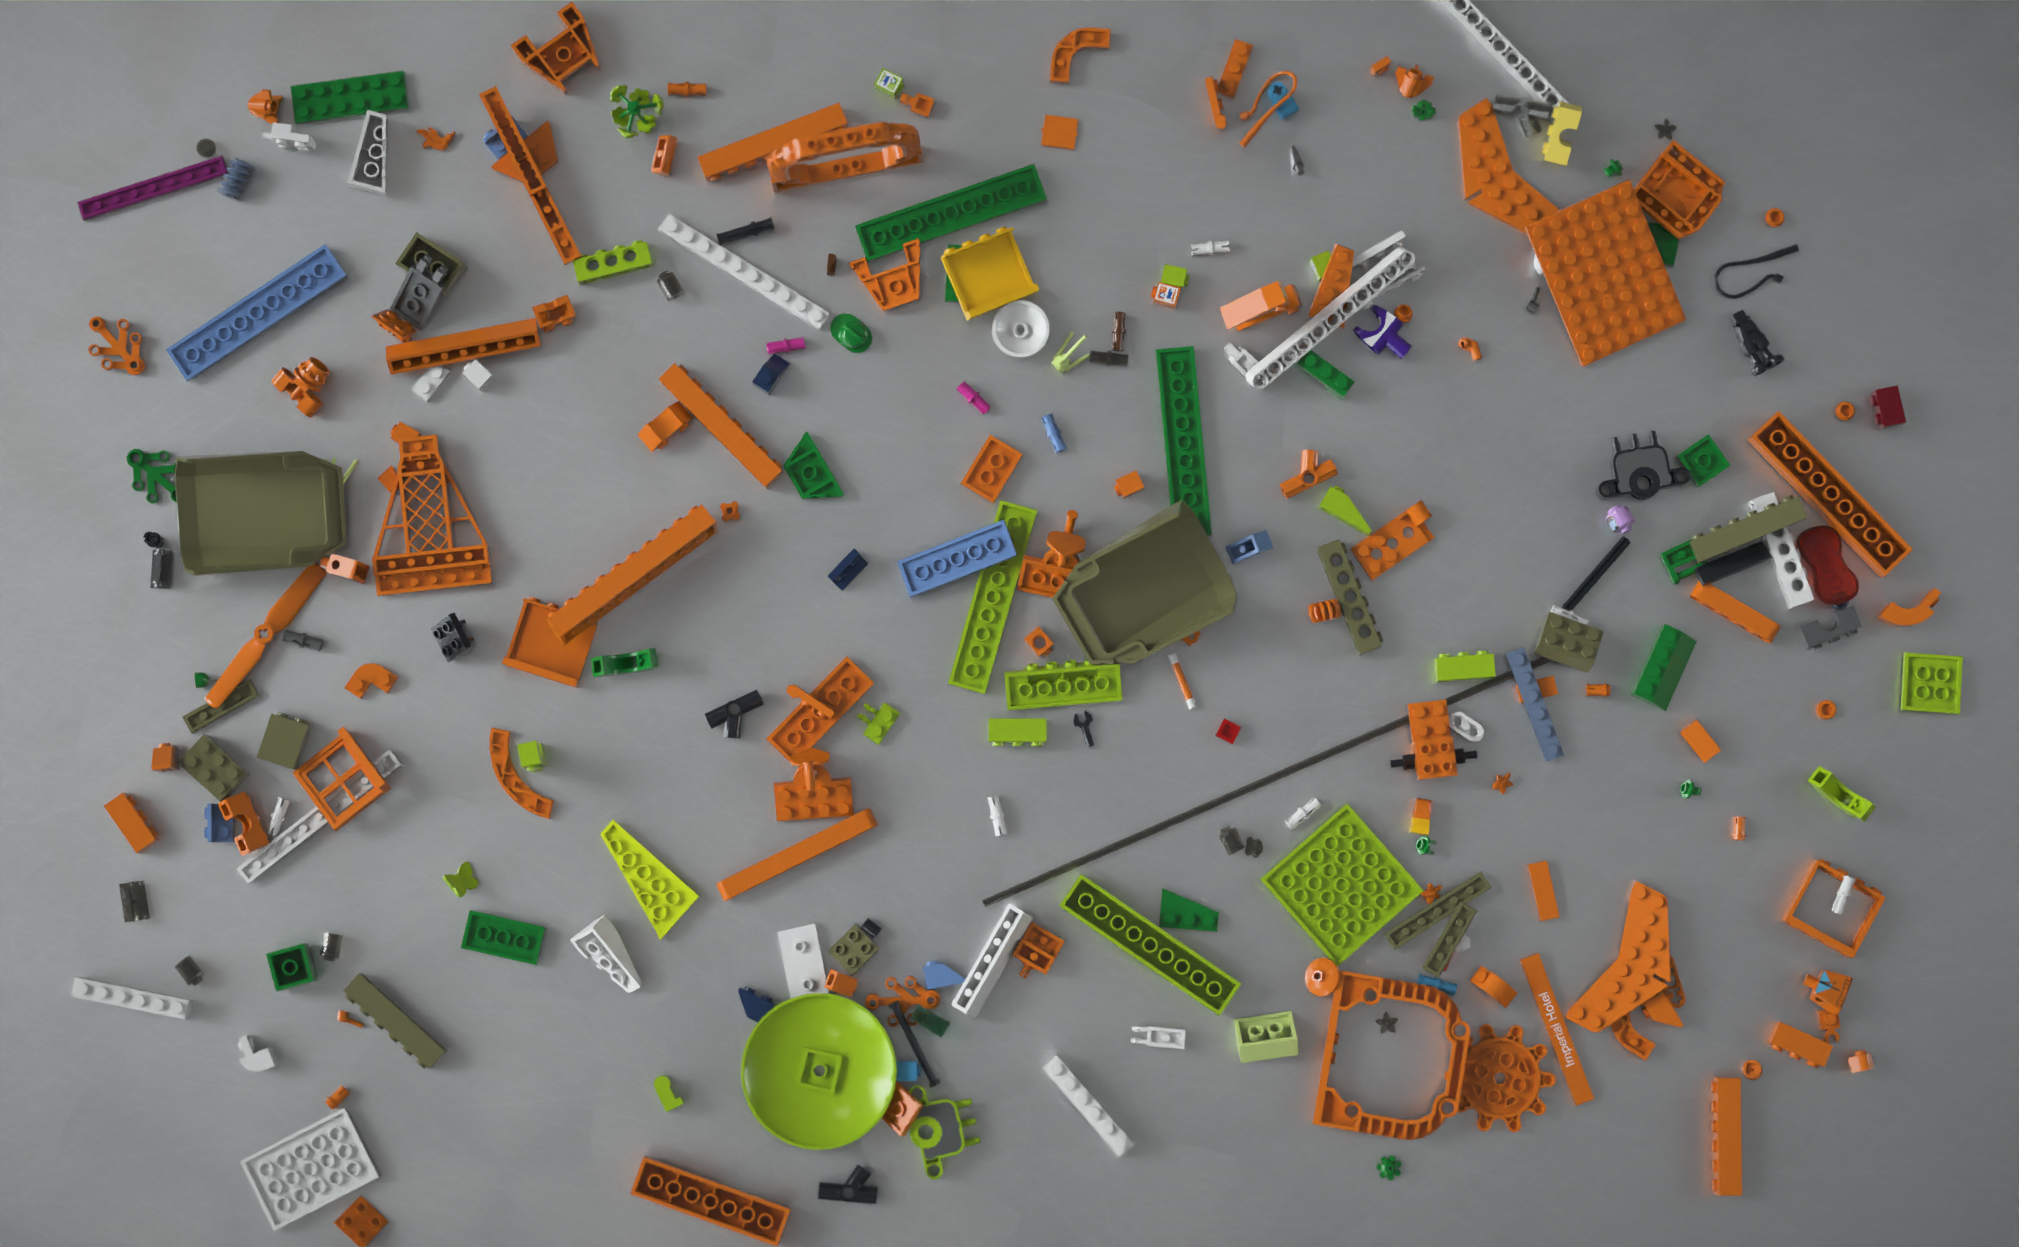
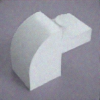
M250 1035L239 1038L240 1043L238 1046L240 1052L246 1056L239 1059L244 1068L249 1071L260 1072L278 1066L271 1047L256 1052Z

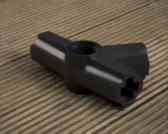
M754 690L705 713L711 729L725 723L723 737L740 739L742 715L764 705L758 690ZM732 704L739 706V712L736 715L731 714L729 710Z
M857 1164L844 1184L819 1182L818 1199L876 1204L878 1187L863 1186L871 1176V1173ZM847 1187L853 1190V1196L850 1199L842 1196L843 1189Z

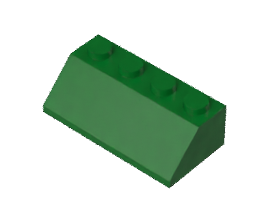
M1666 624L1662 625L1631 692V696L1666 711L1697 641L1680 630Z

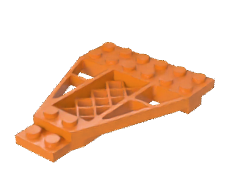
M438 435L398 439L400 451L398 471L372 557L377 596L493 583L489 545L439 454ZM441 474V480L435 475ZM427 476L423 482L416 477ZM432 476L440 482L433 491L425 485ZM413 478L421 484L414 493L406 487ZM448 483H451L468 515L467 517H451ZM423 486L431 492L425 501L417 496ZM441 486L443 492V499L436 494V492ZM400 489L403 523L388 526L397 490ZM406 490L412 494L408 501L406 497ZM433 495L442 501L435 510L427 504ZM415 497L423 503L416 512L408 506ZM425 505L433 511L427 520L419 515ZM443 505L445 511V518L438 513L439 509ZM408 509L414 513L410 520L408 516ZM435 514L444 520L437 529L429 523ZM417 516L425 522L418 531L410 525ZM471 520L482 541V545L455 548L452 524L454 522ZM445 523L447 537L440 532L441 528L445 525ZM427 524L435 530L429 539L421 534ZM404 528L406 553L379 556L386 530ZM410 528L416 532L412 539L410 535ZM437 533L446 539L439 548L431 542ZM418 535L427 541L420 550L412 544ZM448 542V549H443ZM429 543L437 549L424 551ZM412 547L418 552H412Z

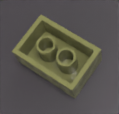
M416 232L395 264L408 273L412 265L419 263L421 258L428 254L433 258L431 265L427 269L432 274H435L436 270L440 269L442 265L449 269L446 277L442 280L445 282V288L441 296L447 298L467 266Z
M1549 612L1543 621L1534 654L1588 673L1594 665L1604 631Z
M205 734L178 762L180 766L220 802L229 798L250 775L241 764L209 735Z

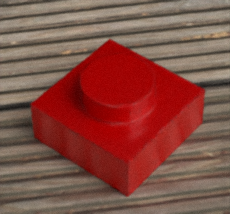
M1224 719L1215 736L1233 744L1241 727Z

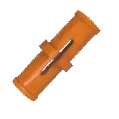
M668 83V95H685V97H689V95L706 96V83Z

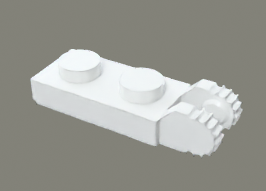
M1132 1026V1030L1135 1032H1147V1040L1134 1037L1131 1038V1043L1185 1049L1187 1030Z

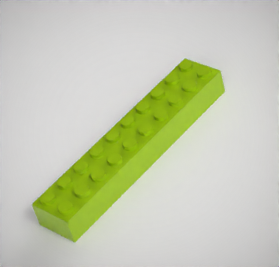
M1080 874L1059 905L1063 910L1218 1016L1221 1015L1241 985L1234 978L1082 874Z

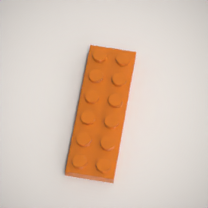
M846 657L810 693L835 710V716L831 719L829 717L824 719L817 714V709L814 707L809 709L801 703L766 739L791 763V755L807 748H812L875 683Z

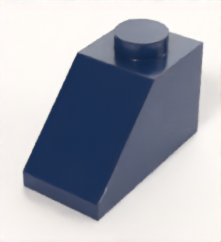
M774 353L752 381L753 385L770 396L790 363Z

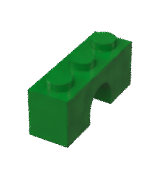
M1312 350L1301 357L1296 365V368L1310 378L1314 377L1323 383L1327 390L1340 400L1344 398L1355 382Z

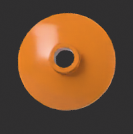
M1318 958L1309 964L1305 973V982L1312 994L1321 997L1328 996L1335 991L1339 984V969L1332 960Z

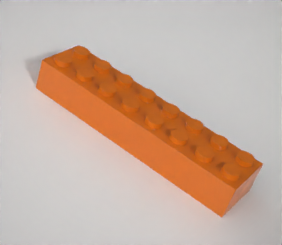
M648 1156L643 1157L630 1193L774 1246L779 1245L792 1209Z

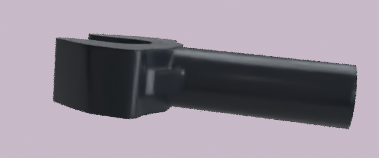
M1084 711L1086 721L1080 722L1078 715L1075 714L1073 723L1075 727L1078 726L1082 729L1086 745L1091 747L1094 746L1089 724L1093 719L1087 711Z

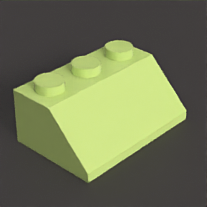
M1291 1011L1234 1019L1241 1063L1299 1055L1298 1040Z

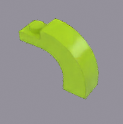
M1820 766L1808 780L1823 797L1853 818H1858L1865 822L1876 808L1872 802L1851 791L1833 773Z

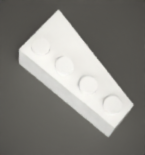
M367 110L348 180L349 187L386 196L387 117L385 114Z

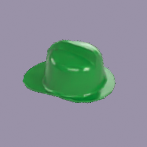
M843 313L837 315L832 320L830 325L831 334L847 350L853 353H861L870 347L872 343L871 331L855 316Z

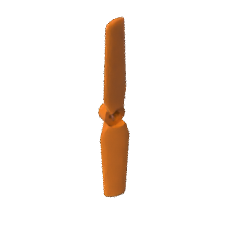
M318 563L306 567L269 610L264 624L259 625L255 629L254 638L243 645L205 697L206 702L211 707H220L261 659L267 644L274 640L275 634L288 627L326 575L325 569L320 567ZM268 630L267 634L269 636L267 638L263 637L261 639V631L266 632Z

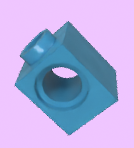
M896 1061V1081H917V1077H921V1065H917V1061Z

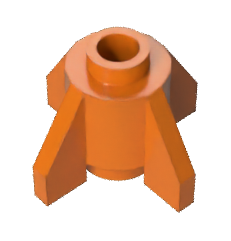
M1416 64L1408 72H1406L1407 68L1398 66L1395 73L1402 95L1407 98L1418 96L1430 87L1434 80L1433 76L1427 74L1423 78V72L1418 70L1419 65Z
M263 89L251 97L248 101V109L251 114L264 119L270 124H273V122L279 123L276 112L278 104L283 100V96H272L271 90Z

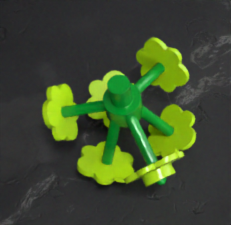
M618 85L611 91L610 101L618 103L622 99L627 104V108L623 109L621 106H618L611 111V116L614 118L613 123L619 124L622 127L617 130L627 139L639 136V133L631 130L634 116H638L640 118L636 122L638 131L649 133L656 126V117L654 115H642L640 112L645 108L654 107L655 113L661 115V109L664 108L662 98L657 94H653V103H650L649 92L645 89L636 88L629 95L630 102L625 97L628 87L626 85Z

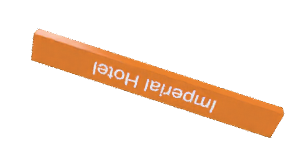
M1539 953L1520 959L1575 1106L1593 1100V1094Z

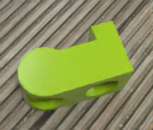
M661 1075L654 1080V1088L665 1111L668 1112L685 1102L682 1096L676 1097L671 1087V1079L666 1075Z

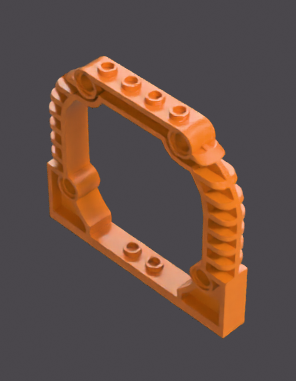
M877 122L797 138L775 149L767 158V167L774 193L923 163L918 130L914 126L905 123ZM888 146L878 152L812 165L798 164L822 156L862 148Z
M1339 970L1340 980L1333 996L1313 1124L1403 1140H1415L1430 1135L1443 1124L1446 1118L1455 1116L1459 1106H1463L1464 1094H1461L1462 1086L1466 1087L1467 1081L1464 1069L1469 1067L1470 1062L1467 1050L1472 1048L1473 1043L1469 1025L1462 1021L1460 1012L1453 1000L1437 988ZM1368 990L1376 992L1377 997L1374 1001L1366 999L1365 994ZM1380 998H1388L1426 1005L1437 1010L1446 1019L1445 1035L1452 1043L1445 1092L1439 1094L1434 1099L1430 1114L1419 1119L1403 1120L1362 1112L1361 1105L1358 1102L1349 1101L1346 1103L1339 1096L1335 1088L1327 1087L1330 1064L1335 1063L1336 1053L1332 1052L1333 1045L1338 1044L1339 1033H1336L1339 1010L1348 1011L1351 1007L1362 1001L1368 1005H1374L1379 1002ZM1463 1025L1466 1028V1033L1463 1036H1458L1455 1033L1456 1026ZM1451 1102L1454 1109L1451 1113L1443 1111L1444 1103ZM1351 1105L1358 1108V1114L1353 1117L1347 1114V1108Z

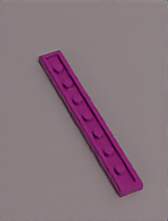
M219 156L79 201L77 204L82 220L86 221L223 177L224 174H229V172L226 170L227 166L224 157Z

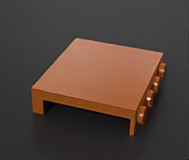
M529 596V599L523 598L524 604L506 657L504 656L502 664L577 688L598 622L564 646L547 622L548 615L553 610L558 609L559 605L550 602L544 605L540 603V599Z

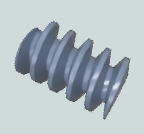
M235 158L236 161L231 160L230 164L233 167H227L226 169L230 173L223 176L227 181L220 182L224 188L217 189L220 194L236 200L235 196H242L238 192V189H245L241 183H248L244 176H251L247 169H254L251 164Z

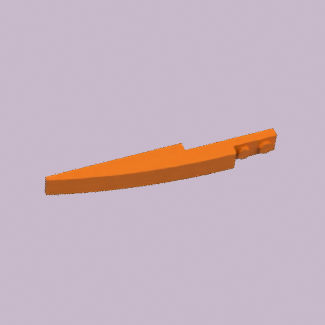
M495 86L480 93L479 96L564 265L579 259L582 256L497 87Z

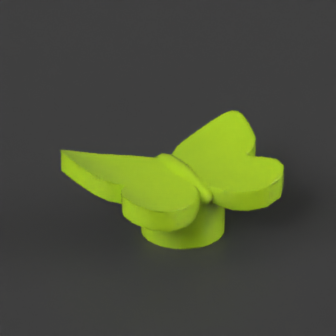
M467 861L460 865L457 874H446L442 877L459 898L466 894V889L473 890L478 886V880L471 877L472 869Z

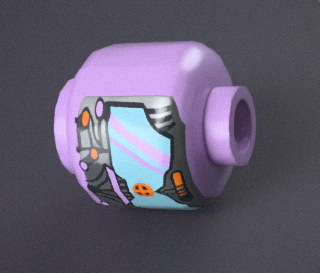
M1617 505L1607 512L1606 521L1613 532L1625 534L1632 530L1631 526L1634 524L1635 519L1628 507Z

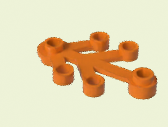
M98 316L91 318L89 321L91 330L100 333L112 347H99L96 344H92L88 349L89 353L94 357L99 355L121 356L125 360L112 361L109 358H105L101 362L102 368L105 370L126 369L131 375L141 374L145 368L144 361L140 358L142 336L139 333H132L130 335V341L133 343L132 355H130L126 351L127 333L130 327V323L126 319H120L117 322V327L119 328L118 342L105 328L106 322L104 319ZM95 321H99L98 327H94ZM122 322H126L125 328H121ZM134 336H139L137 342L133 341ZM97 347V353L93 354L92 349ZM110 361V366L106 368L105 362ZM137 362V367L133 369L131 367L132 363Z
M890 976L885 981L886 987L893 989L901 997L880 998L878 994L870 993L866 996L865 1005L870 1010H876L879 1006H888L890 1003L899 1000L903 1014L913 1004H921L915 1011L920 1013L917 1011L938 1007L941 998L937 991L926 990L922 987L914 976H907L905 978V986L910 989L913 988L920 995L912 996L897 983L895 977ZM909 979L914 980V984L909 985L907 981ZM893 980L895 984L893 986L888 985V981ZM933 997L934 1002L930 1003L927 999ZM870 1000H875L876 1005H870ZM910 1013L907 1016L908 1024L915 1026L923 1013ZM895 1014L889 1015L887 1023L891 1027H896L899 1023ZM915 1017L916 1021L910 1022L909 1018ZM896 1018L897 1021L896 1023H891L890 1019Z

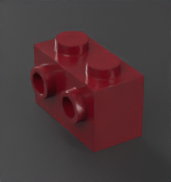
M1898 385L1871 392L1870 403L1876 412L1874 420L1875 424L1879 425L1880 430L1906 423Z

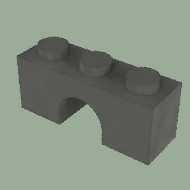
M1854 606L1831 614L1834 619V627L1831 631L1824 630L1818 620L1796 628L1805 650L1811 648L1813 651L1823 647L1821 643L1829 641V644L1840 640L1839 636L1845 633L1847 637L1858 633L1857 629L1862 627Z

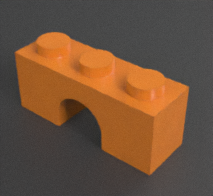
M245 791L218 803L225 821L238 819L243 825V833L234 838L241 856L269 844L267 834L263 831L259 823V817L252 808L251 799L246 795Z

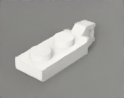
M1229 343L1224 348L1230 355L1228 360L1245 377L1247 372L1259 363L1241 347L1236 349ZM1260 375L1255 378L1254 383L1259 380Z

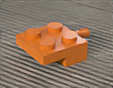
M1031 922L1012 955L1024 964L1019 975L1022 976L1025 972L1023 978L1026 979L1031 969L1038 970L1046 975L1065 941Z

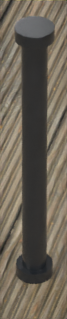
M896 1000L888 1006L892 1008L930 1082L929 1086L932 1088L941 1082L935 1077L899 1006V1000Z

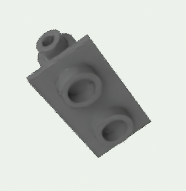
M164 549L153 550L150 588L170 589L172 551Z

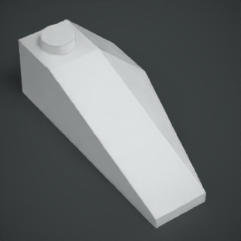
M605 915L591 922L570 939L586 959L590 957L597 963V968L600 970L605 969L610 973L611 979L628 993L642 986L617 929Z

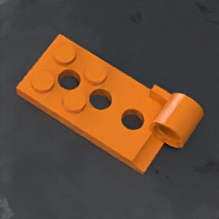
M1420 500L1350 549L1371 581L1434 539V536L1424 523L1433 515L1424 502ZM1404 528H1411L1413 530L1411 538L1404 537ZM1393 538L1397 541L1398 545L1395 549L1388 547V539ZM1374 549H1379L1382 552V557L1378 560L1374 559L1371 555Z

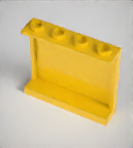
M1005 226L997 229L996 234L991 236L989 233L979 237V241L974 243L972 240L961 244L962 247L959 249H955V247L949 248L944 251L945 254L941 257L967 321L1039 291L1037 283L1033 284L1012 234L1013 227L1007 229Z

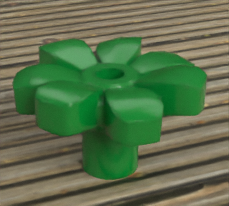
M1421 100L1417 103V106L1413 105L1411 110L1412 115L1419 117L1420 121H1425V118L1431 119L1436 114V108L1432 107V103L1427 100Z
M1392 1155L1388 1159L1385 1156L1380 1159L1382 1164H1377L1376 1168L1381 1171L1379 1173L1381 1178L1387 1176L1388 1180H1394V1175L1399 1176L1401 1174V1171L1398 1170L1401 1167V1162H1395V1157Z

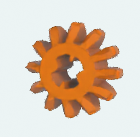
M1337 599L1318 602L1308 606L1309 617L1313 623L1341 616V606Z

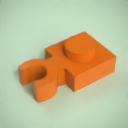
M1818 1010L1819 1028L1826 1031L1823 1036L1824 1042L1829 1043L1830 1035L1834 1036L1835 1042H1839V1034L1835 1032V1028H1841L1839 1013L1835 1016L1827 1010Z

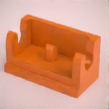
M1697 719L1680 732L1704 763L1721 751V748Z

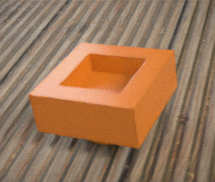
M1388 56L1371 66L1370 72L1373 76L1377 74L1383 75L1389 70L1388 67L1391 61Z

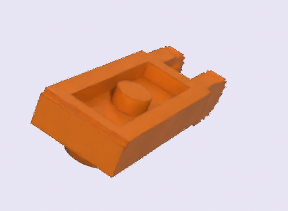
M1213 76L1207 77L1205 82L1216 127L1223 129L1227 124L1226 116L1221 114V110L1224 109L1222 98H1218L1216 92L1220 90L1218 80H1214Z
M788 685L786 689L787 694L792 698L802 699L801 703L809 709L811 707L817 709V714L822 718L827 719L829 717L831 719L835 716V710L802 688L797 687V685Z

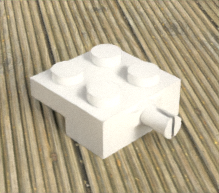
M273 122L271 132H261V139L272 140L281 149L290 150L293 147L298 148V151L309 152V150H315L316 142L310 135L299 134L289 124Z

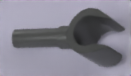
M1535 287L1533 296L1526 307V310L1532 314L1540 306L1535 303L1539 287Z

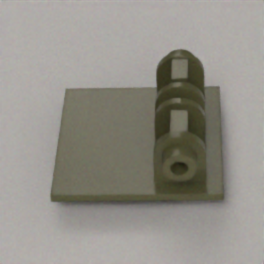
M854 924L828 952L853 976L877 953L879 948Z

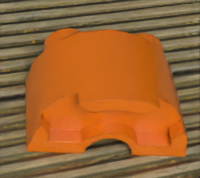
M568 295L559 297L549 303L532 307L541 330H544V333L555 330V327L559 325L565 327L572 324V319L576 316Z

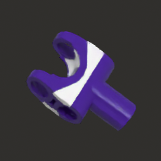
M1373 305L1371 311L1379 321V328L1375 331H1367L1356 326L1353 332L1374 353L1380 355L1385 347H1387L1402 359L1412 347V345L1397 334L1403 327L1402 322L1385 309Z

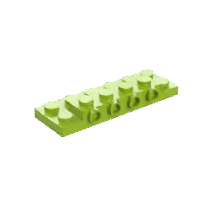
M1085 659L1082 663H1077L1076 660H1067L1065 664L1058 665L1057 662L1052 661L1047 662L1046 666L1030 663L1023 670L1004 672L1007 710L1122 700L1120 663L1090 664Z

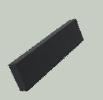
M1760 541L1698 566L1694 569V572L1702 586H1706L1765 562L1771 556L1763 542Z

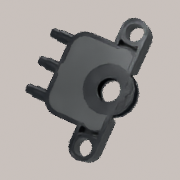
M1655 430L1649 432L1651 446L1640 447L1637 434H1631L1632 449L1621 451L1618 437H1613L1614 456L1610 461L1612 480L1600 483L1596 488V495L1602 500L1625 497L1629 494L1637 500H1647L1654 496L1658 490L1685 485L1690 481L1691 473L1684 467L1670 469L1668 454L1659 445ZM1678 472L1684 474L1685 480L1683 482L1677 479L1676 474ZM1643 477L1648 480L1649 488L1647 490H1642L1638 487V478ZM1602 486L1609 487V495H1605L1602 493Z

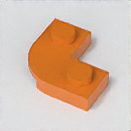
M369 663L359 667L344 688L362 699L371 684L389 693L399 677L378 664Z

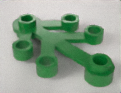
M140 449L131 450L127 454V463L133 467L134 481L132 488L138 492L144 490L145 484L141 481L142 468L147 472V501L151 504H156L159 501V495L156 493V480L171 493V499L177 503L176 487L161 475L175 474L176 463L152 467L147 463L148 461L156 460L166 463L170 460V454L166 451L145 454ZM166 453L167 458L162 460L161 455ZM138 455L140 460L134 462V457ZM140 482L141 488L136 489V483ZM154 494L156 499L150 501V496Z

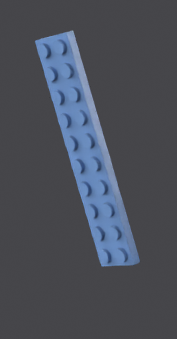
M324 244L167 348L166 351L186 381L189 382L346 278L347 275L327 245Z

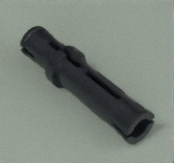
M770 217L769 219L759 222L752 221L749 225L718 233L717 238L719 244L722 245L748 236H758V233L775 228Z

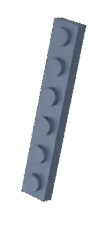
M1522 647L1506 653L1545 761L1564 756L1525 648Z

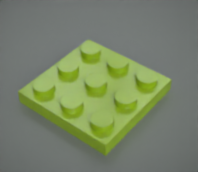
M1905 652L1903 654L1901 710L1960 714L1963 657Z

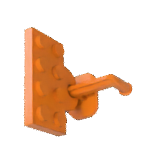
M1075 510L1067 512L1064 532L1052 531L1048 534L1046 543L1052 549L1045 554L1043 559L1024 555L1017 590L1053 598L1075 565L1080 562L1077 554L1084 552L1086 540L1081 536L1073 535L1075 521L1078 517V513Z
M807 748L791 755V764L800 767L794 773L793 781L774 783L777 821L853 816L851 777L831 778L828 769L821 765L829 762L830 755L828 752Z

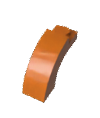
M1936 588L1931 589L1921 602L1911 609L1902 608L1894 602H1890L1876 618L1896 627H1908L1918 624L1935 613L1929 607L1933 608L1940 600L1938 596L1941 592Z

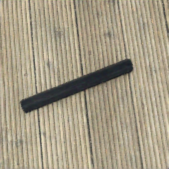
M1623 536L1569 597L1562 606L1568 611L1573 610L1629 546L1630 541Z

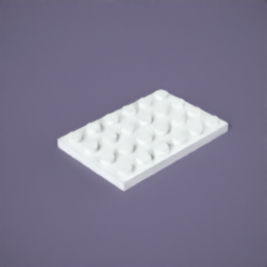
M346 1107L240 1161L274 1231L380 1177Z

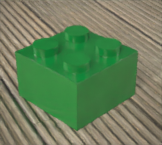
M308 943L266 954L276 992L318 981Z

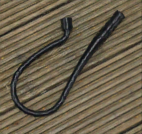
M1795 244L1762 257L1723 264L1714 276V284L1717 291L1727 298L1737 299L1753 292L1769 278H1774V281L1781 283L1784 276L1778 273L1776 275L1769 274L1752 288L1737 295H1730L1720 288L1718 277L1720 272L1729 266L1770 261L1798 252V245Z

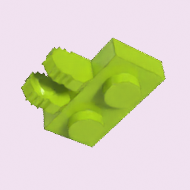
M885 702L879 711L865 703L863 707L875 714V717L872 721L860 713L857 714V717L868 724L863 735L879 745L900 715V712Z

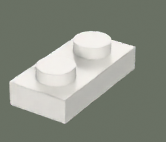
M443 365L429 367L411 390L428 402L451 372Z

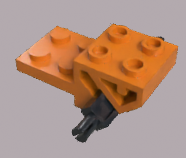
M1446 700L1407 704L1412 738V754L1402 755V759L1390 760L1391 768L1415 769L1418 780L1457 776L1456 764L1465 763V759H1477L1476 750L1465 752L1464 748L1454 749Z

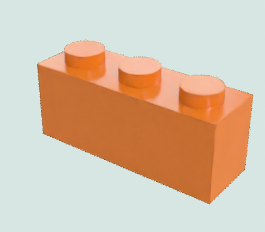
M121 793L105 804L104 807L134 851L141 854L159 841L157 837L159 833L153 825L149 826L146 821L148 817L143 810H138L135 805L137 803L135 798L131 794Z
M1776 1021L1767 1043L1772 1045V1049L1781 1053L1785 1050L1790 1053L1789 1057L1800 1061V1058L1807 1060V1065L1816 1069L1818 1066L1825 1067L1833 1045L1779 1021Z

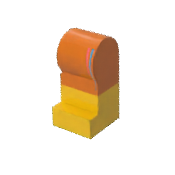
M1416 798L1409 833L1429 835L1432 800Z

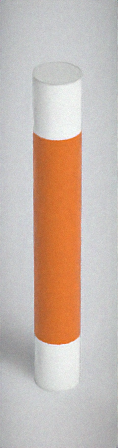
M1176 654L1169 655L1168 657L1189 709L1197 707Z

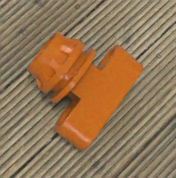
M310 357L307 361L301 362L293 370V373L287 368L282 367L271 382L280 392L287 391L291 395L290 398L292 400L296 399L299 402L296 407L304 415L312 418L323 405L322 401L312 391L320 392L330 371L323 362L315 357Z

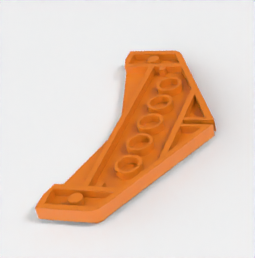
M1488 98L1462 113L1458 124L1465 200L1478 191L1481 192V194L1467 202V204L1527 235L1524 226L1559 211V209L1513 171L1493 106Z
M1637 881L1635 882L1631 891L1618 959L1569 1009L1565 1017L1566 1019L1593 1033H1600L1669 987V985L1653 978L1656 975L1671 983L1668 900L1665 895Z

